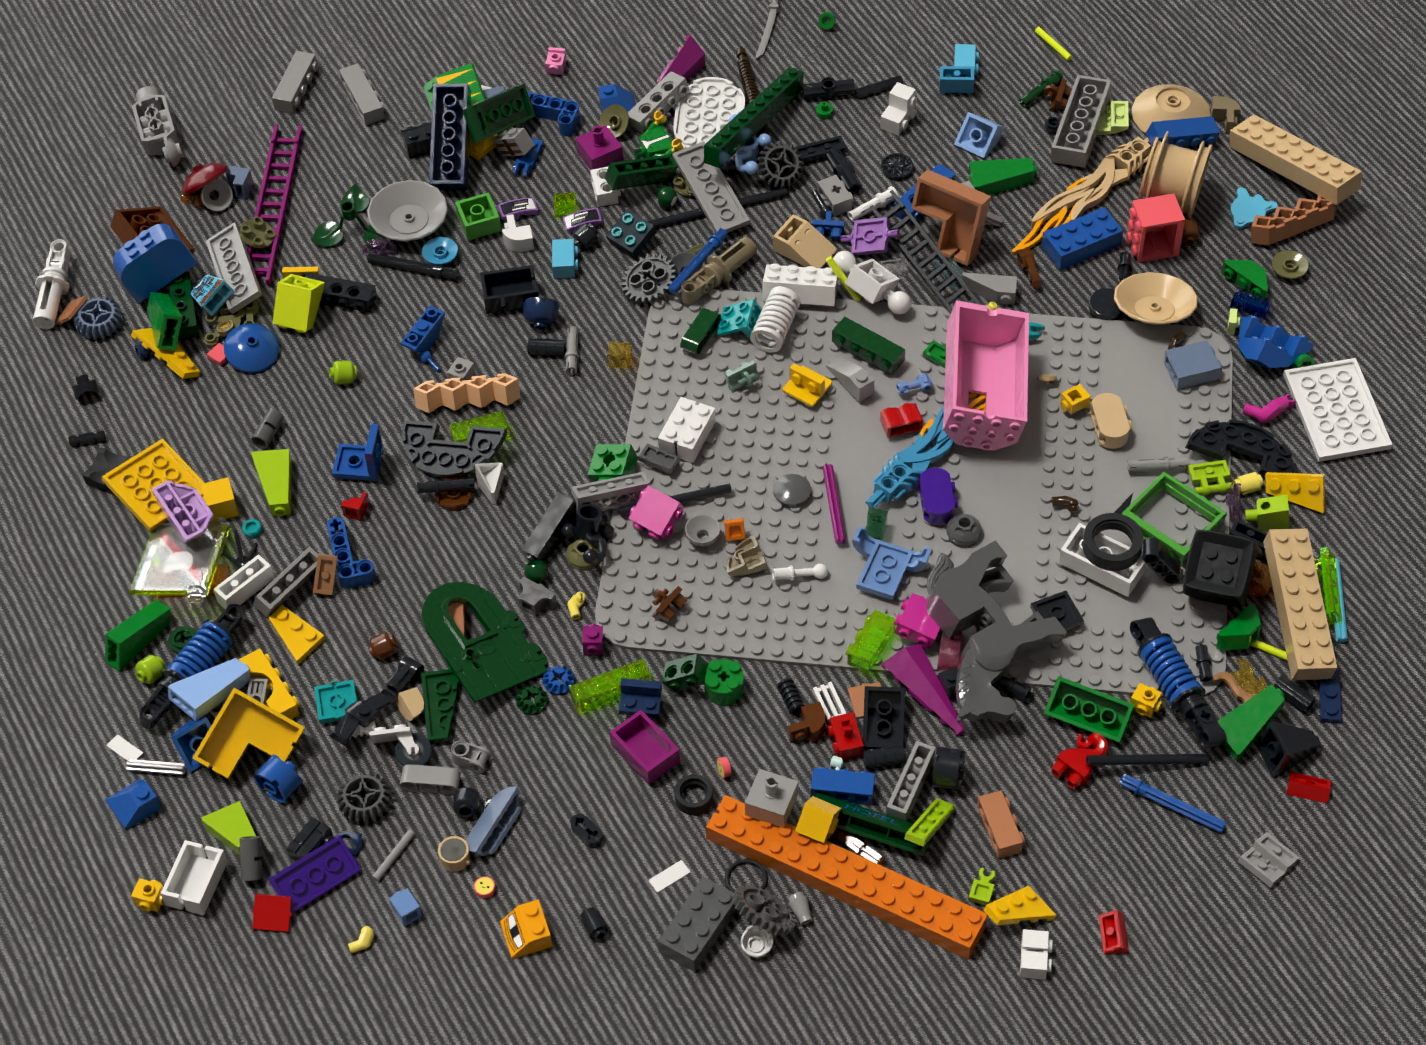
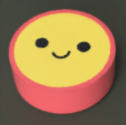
M726 757L718 758L717 767L721 777L731 776L732 770Z
M486 876L478 878L474 883L476 895L480 898L491 897L495 892L494 881Z

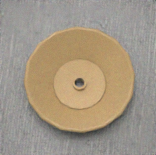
M1175 84L1157 85L1146 89L1136 97L1132 106L1133 121L1145 134L1152 122L1211 116L1209 105L1200 94L1190 88Z
M1154 272L1134 274L1123 279L1115 288L1114 300L1122 312L1130 318L1149 325H1163L1184 320L1190 317L1196 310L1198 301L1193 288L1182 279Z

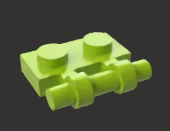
M1226 460L1188 465L1187 470L1192 485L1200 484L1201 486L1194 488V491L1199 495L1206 496L1213 492L1226 493L1227 490H1233L1232 482L1225 483V480L1230 479ZM1217 481L1216 485H1208V482Z

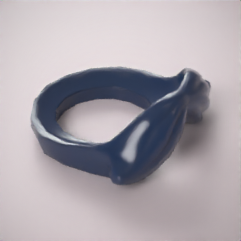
M344 831L338 834L341 837H351L356 849H348L353 856L361 850L362 834H355L351 831Z

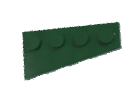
M451 669L421 673L427 739L430 744L449 742L459 680Z

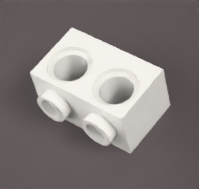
M608 167L590 170L591 183L598 207L618 204V196H621L620 189L611 190L605 180Z

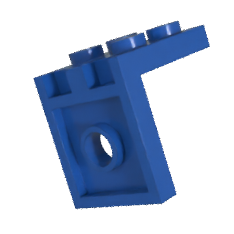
M371 423L366 446L339 444L332 471L333 478L378 481L377 472L382 464L381 455L384 454L379 424ZM353 460L359 461L357 464H350Z

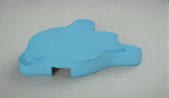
M1240 187L1237 189V198L1231 204L1230 214H1232L1234 221L1233 226L1236 229L1249 227L1250 224H1253L1255 215L1266 216L1268 213L1276 211L1278 204L1274 201H1265L1259 194L1250 197L1247 190Z

